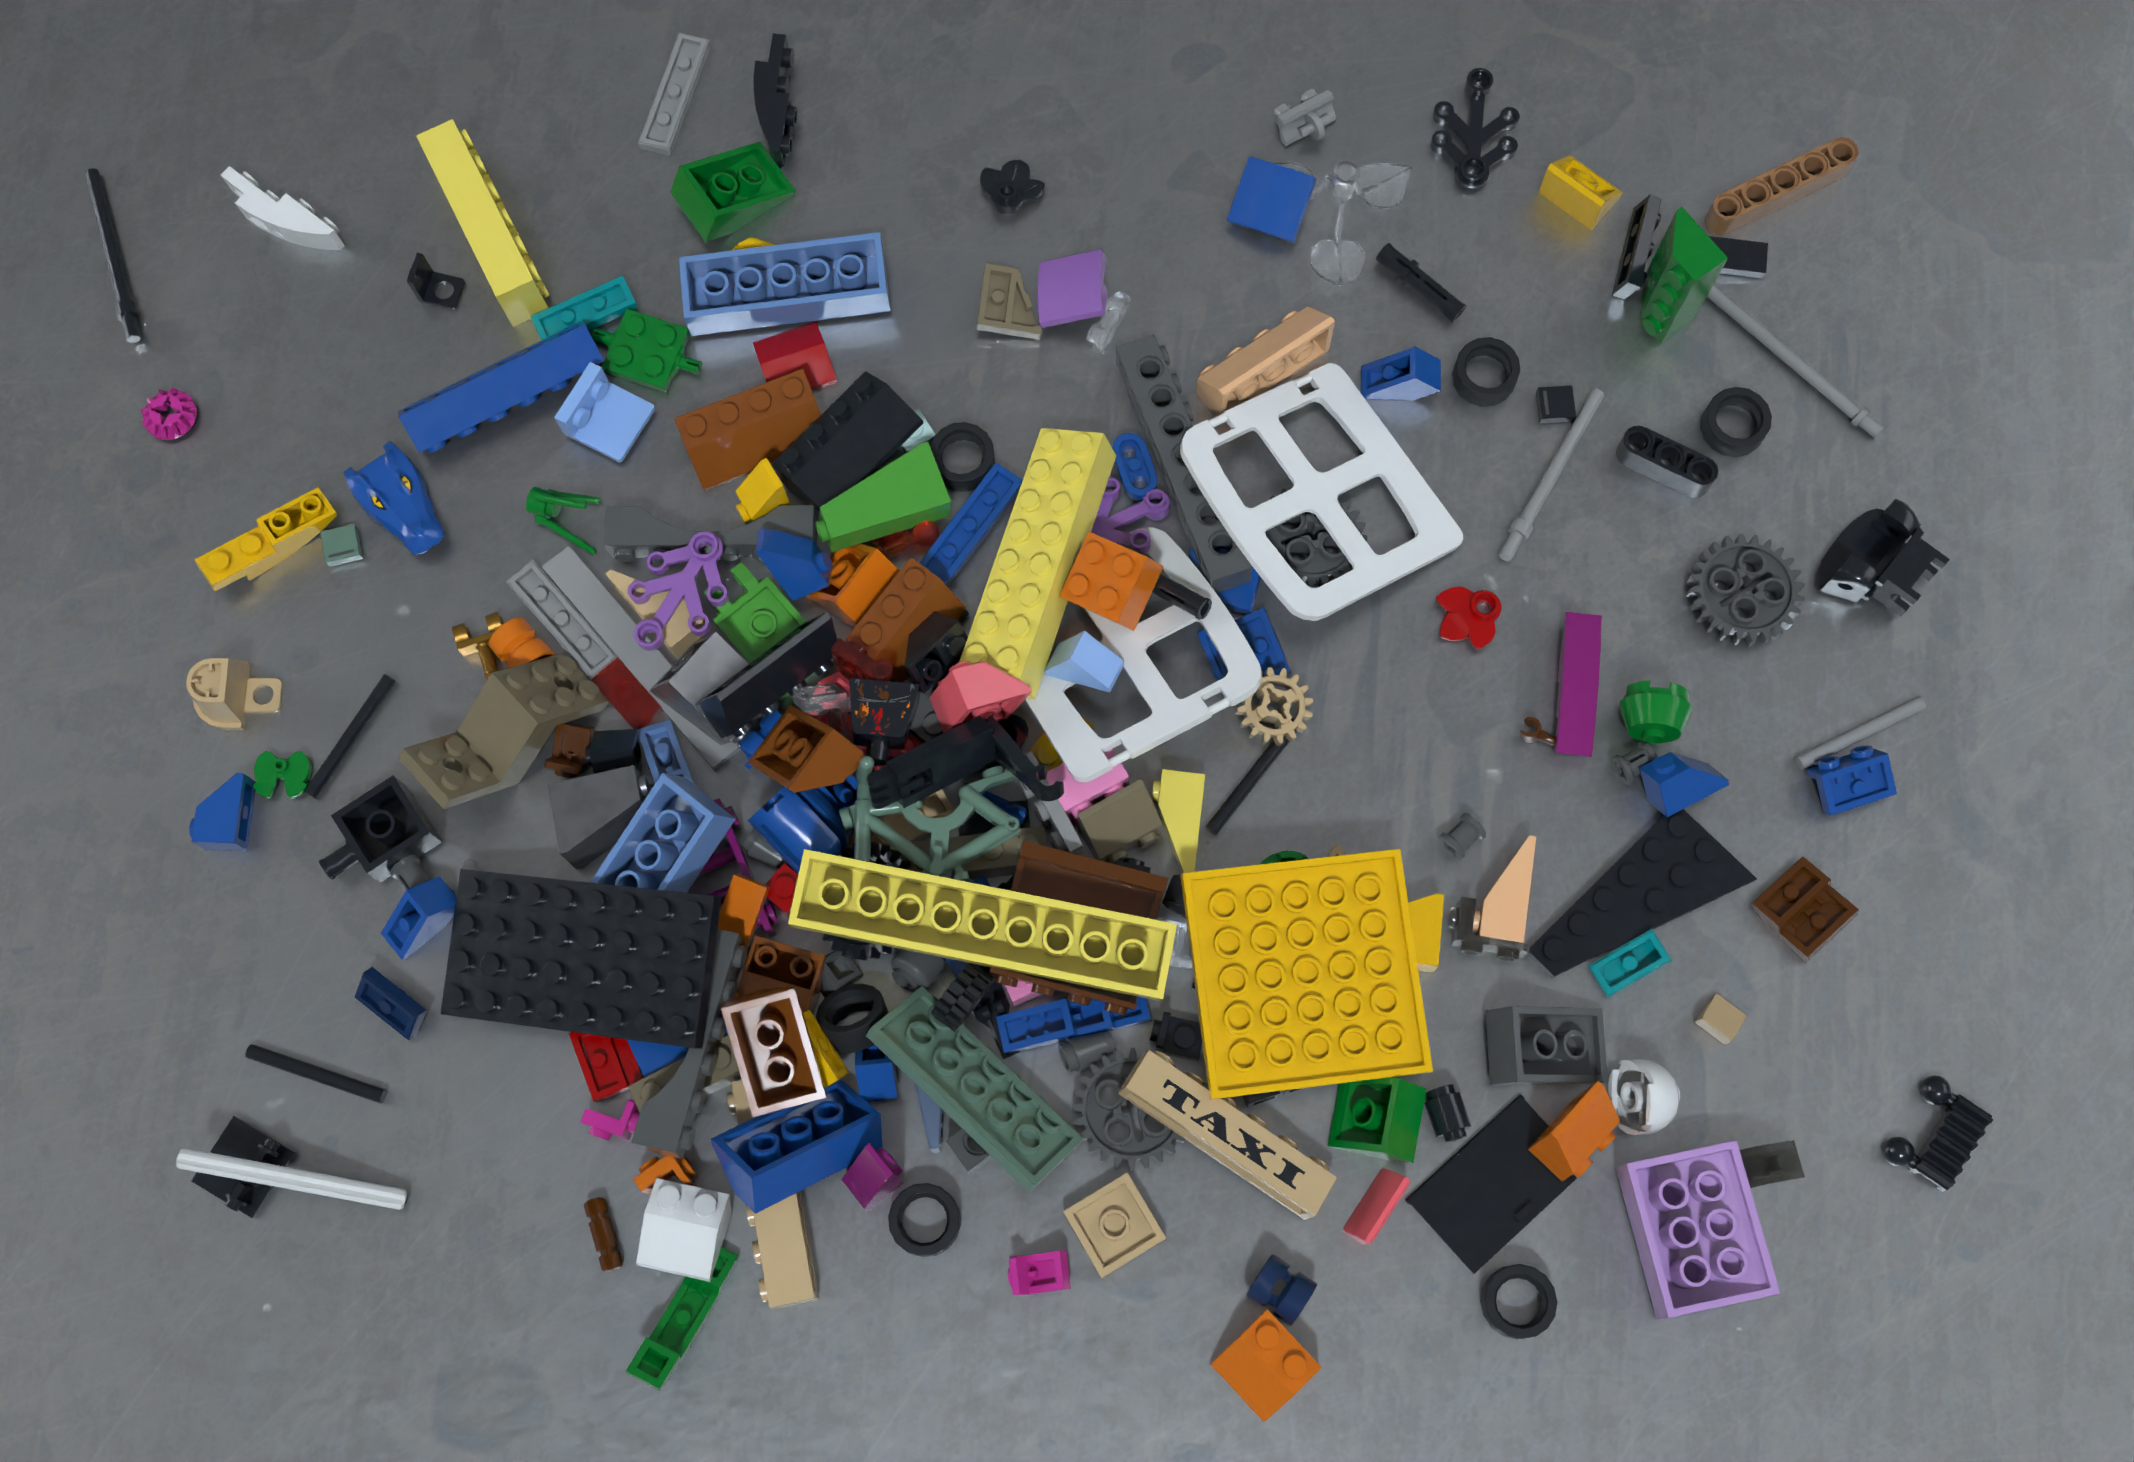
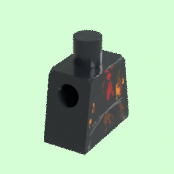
M850 678L854 745L867 747L866 756L873 758L874 766H884L888 761L889 749L902 750L906 747L919 703V684Z

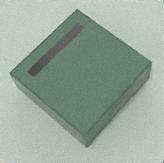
M355 524L320 532L325 563L329 567L363 559L359 532Z

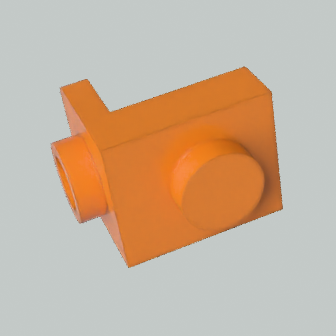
M665 1155L660 1160L658 1157H654L645 1162L638 1169L640 1174L633 1178L639 1190L646 1194L652 1192L656 1178L669 1180L674 1175H677L682 1184L697 1186L692 1178L697 1173L685 1156L683 1159Z

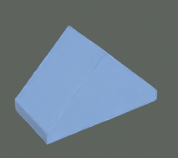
M1083 631L1057 645L1044 672L1047 676L1110 693L1124 666V661L1086 631Z

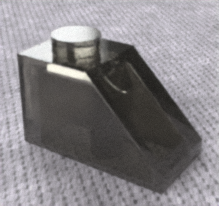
M1794 1140L1740 1150L1750 1189L1805 1177Z

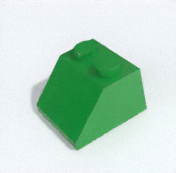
M1394 1077L1339 1083L1328 1146L1380 1159L1413 1163L1427 1089Z

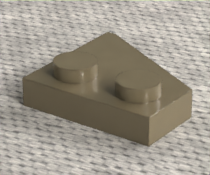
M985 263L976 330L1040 340L1042 328L1040 325H1037L1032 312L1033 305L1029 295L1024 291V282L1018 268Z

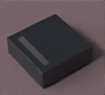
M1572 385L1538 387L1536 396L1540 424L1574 422L1576 410Z

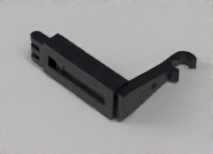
M981 716L887 761L886 766L867 776L869 792L872 797L871 802L875 809H882L896 801L903 808H906L996 761L1022 781L1042 801H1054L1062 797L1064 794V783L1056 781L1050 786L1042 784L1040 781L1046 780L1047 777L1046 764L1034 766L993 717L984 720Z

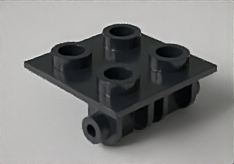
M235 1116L232 1117L210 1153L284 1167L288 1165L295 1154L294 1151ZM199 1172L191 1180V1182L225 1202L224 1205L236 1212L239 1210L250 1218H254L274 1187Z

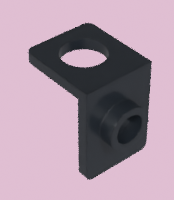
M421 253L416 254L407 278V283L419 302L451 310L457 308L466 284L463 278L434 272L425 256ZM443 283H449L454 287L453 294L446 299L438 298L435 293L437 287Z

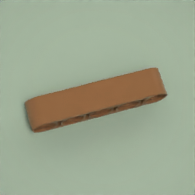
M1836 138L1716 196L1705 217L1706 228L1715 235L1729 234L1843 179L1859 155L1857 144L1849 138ZM1720 212H1724V213H1726L1728 216H1724V215H1722Z

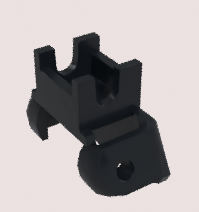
M1894 499L1885 510L1876 508L1867 511L1848 525L1820 561L1815 574L1814 586L1818 593L1855 603L1861 598L1868 601L1873 596L1901 617L1909 609L1910 605L1900 597L1914 605L1921 597L1919 593L1912 589L1915 582L1920 576L1928 581L1935 576L1939 570L1931 565V562L1942 569L1950 559L1921 539L1924 532L1920 528L1921 524L1914 511L1903 501Z

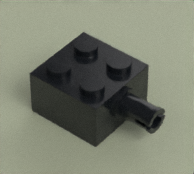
M392 775L331 815L346 839V844L324 859L319 860V863L327 876L333 880L336 876L360 862L366 873L381 883L391 876L389 873L391 868L401 859L414 854L420 857L442 843L407 786Z

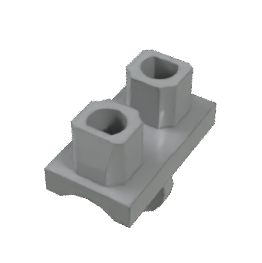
M1312 88L1303 93L1300 98L1301 104L1292 108L1289 104L1284 103L1274 109L1275 121L1279 127L1281 142L1285 146L1309 134L1315 140L1325 137L1324 126L1336 120L1332 105L1334 96L1328 89L1319 93Z

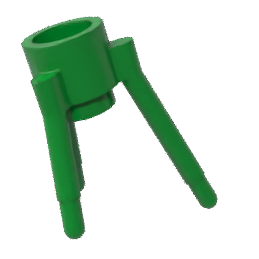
M533 487L527 496L526 511L536 515L535 523L547 526L591 554L596 553L594 547L550 520V517H557L562 506L586 509V503L599 504L601 499L588 495Z

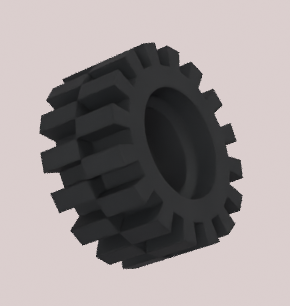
M967 964L935 1004L931 1014L955 1032L981 1002V999L986 995L996 978L978 964Z

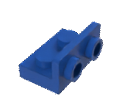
M1870 745L1859 746L1851 749V754L1840 758L1837 756L1825 757L1818 760L1817 765L1807 768V775L1816 779L1824 813L1832 816L1896 795L1897 791L1888 753L1874 749Z

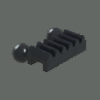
M1934 1075L1927 1077L1922 1082L1920 1087L1921 1095L1927 1103L1931 1105L1944 1104L1947 1108L1919 1154H1915L1914 1147L1909 1140L1903 1137H1892L1884 1144L1883 1155L1889 1164L1895 1167H1909L1911 1172L1914 1174L1920 1173L1937 1185L1936 1188L1943 1192L1948 1191L1956 1183L1954 1179L1962 1173L1963 1164L1971 1158V1151L1977 1148V1141L1985 1135V1128L1992 1123L1993 1118L1992 1115L1962 1095L1954 1094L1950 1083L1944 1077Z

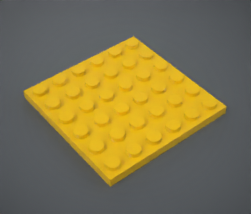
M1400 849L1197 871L1180 875L1208 1090L1211 1099L1433 1072Z

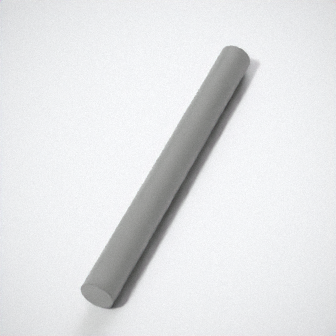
M1917 696L1794 758L1795 763L1802 770L1822 758L1839 752L1925 709L1926 703L1922 697Z

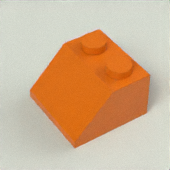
M863 544L832 552L829 556L832 562L829 586L806 595L808 599L845 624L856 626L900 571L877 548Z
M1597 1081L1576 1096L1528 1149L1561 1181L1572 1175L1579 1178L1592 1165L1593 1161L1588 1157L1596 1148L1602 1152L1616 1137L1612 1130L1619 1124L1620 1119L1604 1085Z
M1268 1309L1264 1310L1210 1364L1263 1422L1288 1402L1322 1368Z

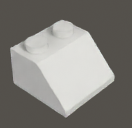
M656 1178L644 1212L636 1261L637 1266L710 1282L732 1215L730 1195Z

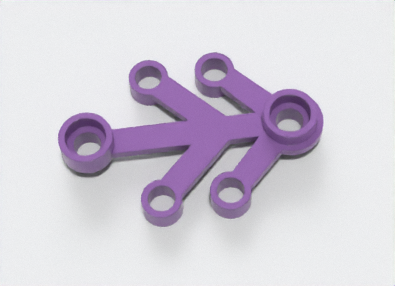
M1109 477L1106 488L1114 487L1116 489L1112 492H1104L1091 533L1130 548L1137 553L1144 554L1151 548V539L1148 532L1136 530L1131 534L1116 529L1144 516L1151 520L1164 519L1168 516L1171 509L1169 496L1159 489L1150 490L1143 497L1142 502L1108 517L1114 500L1121 493L1118 480ZM1153 500H1162L1158 504L1151 503ZM1138 539L1146 540L1142 545L1135 544V541Z
M708 531L699 532L690 539L686 547L664 553L655 551L648 555L646 564L650 572L655 575L665 574L669 569V565L687 561L688 563L682 572L646 582L637 580L629 585L628 595L636 604H644L649 601L651 595L670 590L653 619L641 621L634 629V638L642 649L653 651L662 646L665 640L663 630L684 597L690 616L688 626L691 632L696 636H704L710 631L711 623L703 612L695 579L703 568L709 585L706 591L709 602L715 607L724 606L728 602L729 593L721 582L716 563L723 554V544L716 534ZM704 546L712 547L711 552L708 554H701L700 550ZM656 559L664 560L662 566L658 568L652 567ZM644 588L645 593L642 596H634L636 589ZM721 590L724 592L720 599L712 598V594L715 591ZM697 620L705 621V625L701 629L694 628V623ZM648 634H657V637L653 642L649 643L645 641V638Z

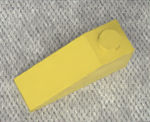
M1162 769L1161 780H1154L1152 801L1158 802V815L1180 873L1195 872L1205 774Z

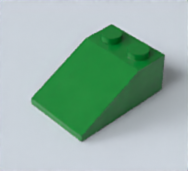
M757 142L679 166L670 193L704 241L708 242L736 232L794 196L796 190L763 144Z

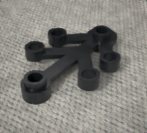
M1475 68L1467 76L1465 89L1471 96L1469 126L1454 112V107L1447 101L1437 103L1433 112V119L1436 123L1441 125L1447 124L1467 145V156L1451 142L1452 137L1450 133L1444 130L1436 131L1433 134L1430 144L1431 149L1439 154L1444 153L1457 166L1456 178L1458 182L1464 187L1472 189L1483 186L1488 180L1489 168L1501 159L1508 160L1513 158L1518 148L1515 138L1504 136L1499 140L1496 148L1481 157V147L1503 130L1515 129L1520 118L1517 109L1506 107L1501 111L1499 117L1483 128L1485 96L1490 93L1494 81L1491 72L1484 68ZM1478 84L1481 85L1483 88H1477L1474 85ZM1444 110L1448 112V115L1443 116L1438 111ZM1510 116L1514 121H1506L1504 117ZM1442 139L1446 144H1438L1436 140ZM1508 145L1512 148V150H1504L1502 146ZM1473 171L1477 176L1469 175L1467 172Z

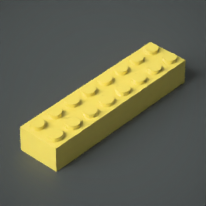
M1040 429L959 663L969 661L970 665L984 661L1029 685L1032 691L1027 697L1029 699L1036 698L1068 602L1059 597L1088 531H1092L1116 459V454L1104 433Z

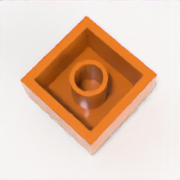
M1088 531L1059 597L1134 631L1164 566L1147 556Z

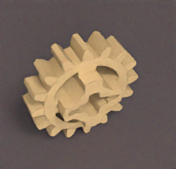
M1272 667L1266 669L1265 677H1262L1261 684L1256 691V697L1259 702L1255 710L1252 711L1251 708L1253 695L1240 702L1243 705L1235 710V714L1244 715L1245 718L1239 724L1240 728L1250 726L1252 730L1248 737L1252 739L1257 734L1262 735L1261 743L1263 745L1270 738H1274L1276 746H1280L1283 743V736H1286L1292 742L1297 738L1294 729L1303 733L1307 726L1302 720H1310L1313 715L1310 711L1305 710L1306 707L1313 703V699L1304 698L1303 695L1309 689L1308 685L1298 687L1296 683L1300 676L1296 674L1291 679L1286 678L1287 670L1285 668L1278 675H1274ZM1273 684L1282 686L1287 691L1276 689ZM1270 702L1272 704L1278 702L1281 708L1278 711H1269L1267 705ZM1296 702L1297 711L1292 722V716L1289 712L1291 705ZM1266 722L1269 724H1273L1275 729L1267 728L1260 723Z

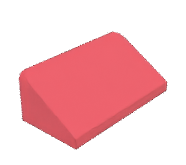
M1381 1169L1343 1230L1363 1245L1371 1244L1410 1184V1179L1391 1170Z

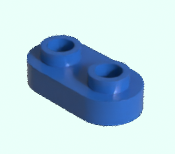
M1125 433L1117 437L1112 449L1116 454L1114 463L1123 489L1130 498L1143 500V497L1150 490L1157 489V474L1146 443L1139 435L1134 433ZM1133 451L1135 456L1127 458L1123 453ZM1136 481H1143L1146 483V486L1137 488L1134 483Z

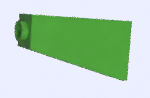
M925 442L918 445L820 507V521L815 522L821 542H828L831 552L950 517L951 500L929 443Z

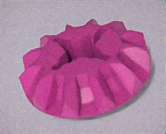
M173 387L167 391L158 389V394L153 398L147 397L148 403L146 407L140 409L143 414V421L141 423L152 436L162 440H172L183 436L192 428L197 417V408L193 399L185 391L182 392ZM170 406L177 413L169 414L167 419H165L160 413L161 411H167Z

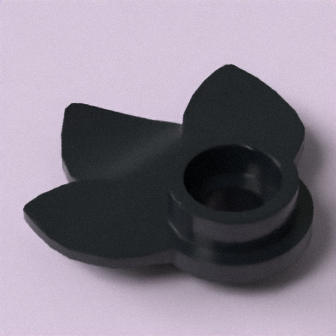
M1022 160L1007 162L1003 165L1001 171L986 167L980 175L981 189L990 195L992 205L1001 214L1009 215L1017 212L1023 202L1038 199L1045 188L1044 182L1030 179L1029 166Z

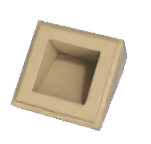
M1716 993L1694 1023L1726 1045L1734 1039L1747 1015Z

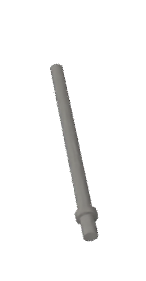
M1712 286L1707 295L1712 302L1852 419V425L1855 427L1859 425L1873 438L1883 430L1884 427L1869 415L1871 411L1866 407L1861 409L1717 286Z

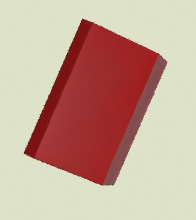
M817 322L753 342L766 383L800 369L804 370L812 391L837 383V378Z

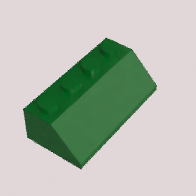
M1683 207L1676 210L1647 270V278L1643 285L1640 320L1647 333L1655 336L1661 344L1694 321L1728 259Z

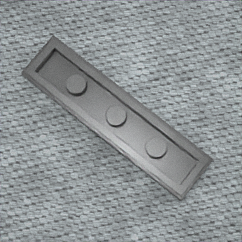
M678 33L638 141L640 149L671 157L711 48L709 39Z
M531 560L506 580L510 588L592 682L595 683L620 662L618 656L534 560Z

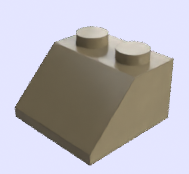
M1142 779L1135 781L1077 814L1078 831L1093 857L1112 864L1115 863V860L1123 861L1124 858L1128 857L1127 852L1137 846L1144 849L1152 845L1160 838L1158 834L1162 832V822Z

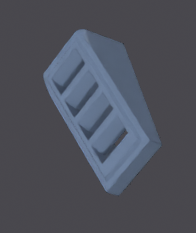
M914 1083L929 1149L933 1153L941 1152L944 1110Z

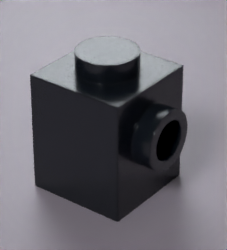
M637 729L594 731L591 745L586 746L585 749L587 767H592L594 774L634 765L639 771L642 753Z

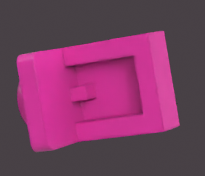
M629 1099L621 1120L586 1108L580 1123L591 1127L588 1134L610 1141L611 1136L615 1135L630 1140L632 1133L635 1131L640 1112L635 1101Z
M1066 1250L1009 1257L1008 1281L1014 1296L1071 1289Z

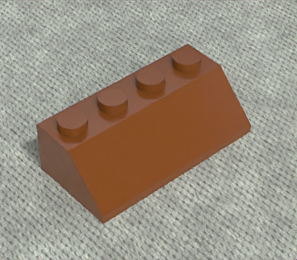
M800 369L676 417L674 420L702 488L706 491L750 474L758 463L765 458L772 464L821 416L804 370Z

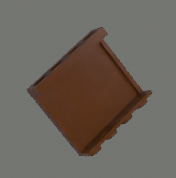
M1023 841L1011 891L1157 920L1168 878ZM990 967L989 973L996 975L995 982L1017 987L1018 981L1033 985L1032 992L1053 997L1054 990L1069 994L1067 1001L1086 1006L1090 1005L1091 1000L1105 1003V1011L1120 1015H1126L1127 1009L1134 1011L1137 1007V996Z

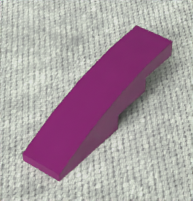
M1565 612L1557 678L1559 690L1555 717H1558L1554 753L1592 757L1599 687L1601 615Z

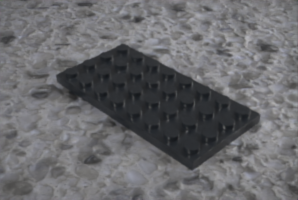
M460 869L440 1014L702 1049L721 897Z

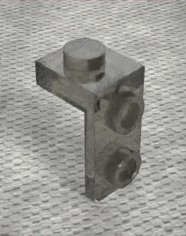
M1461 897L1456 906L1450 907L1447 926L1448 928H1453L1451 946L1460 947L1461 953L1475 956L1482 955V951L1496 953L1497 959L1517 962L1519 958H1524L1529 953V944L1472 935L1476 899Z

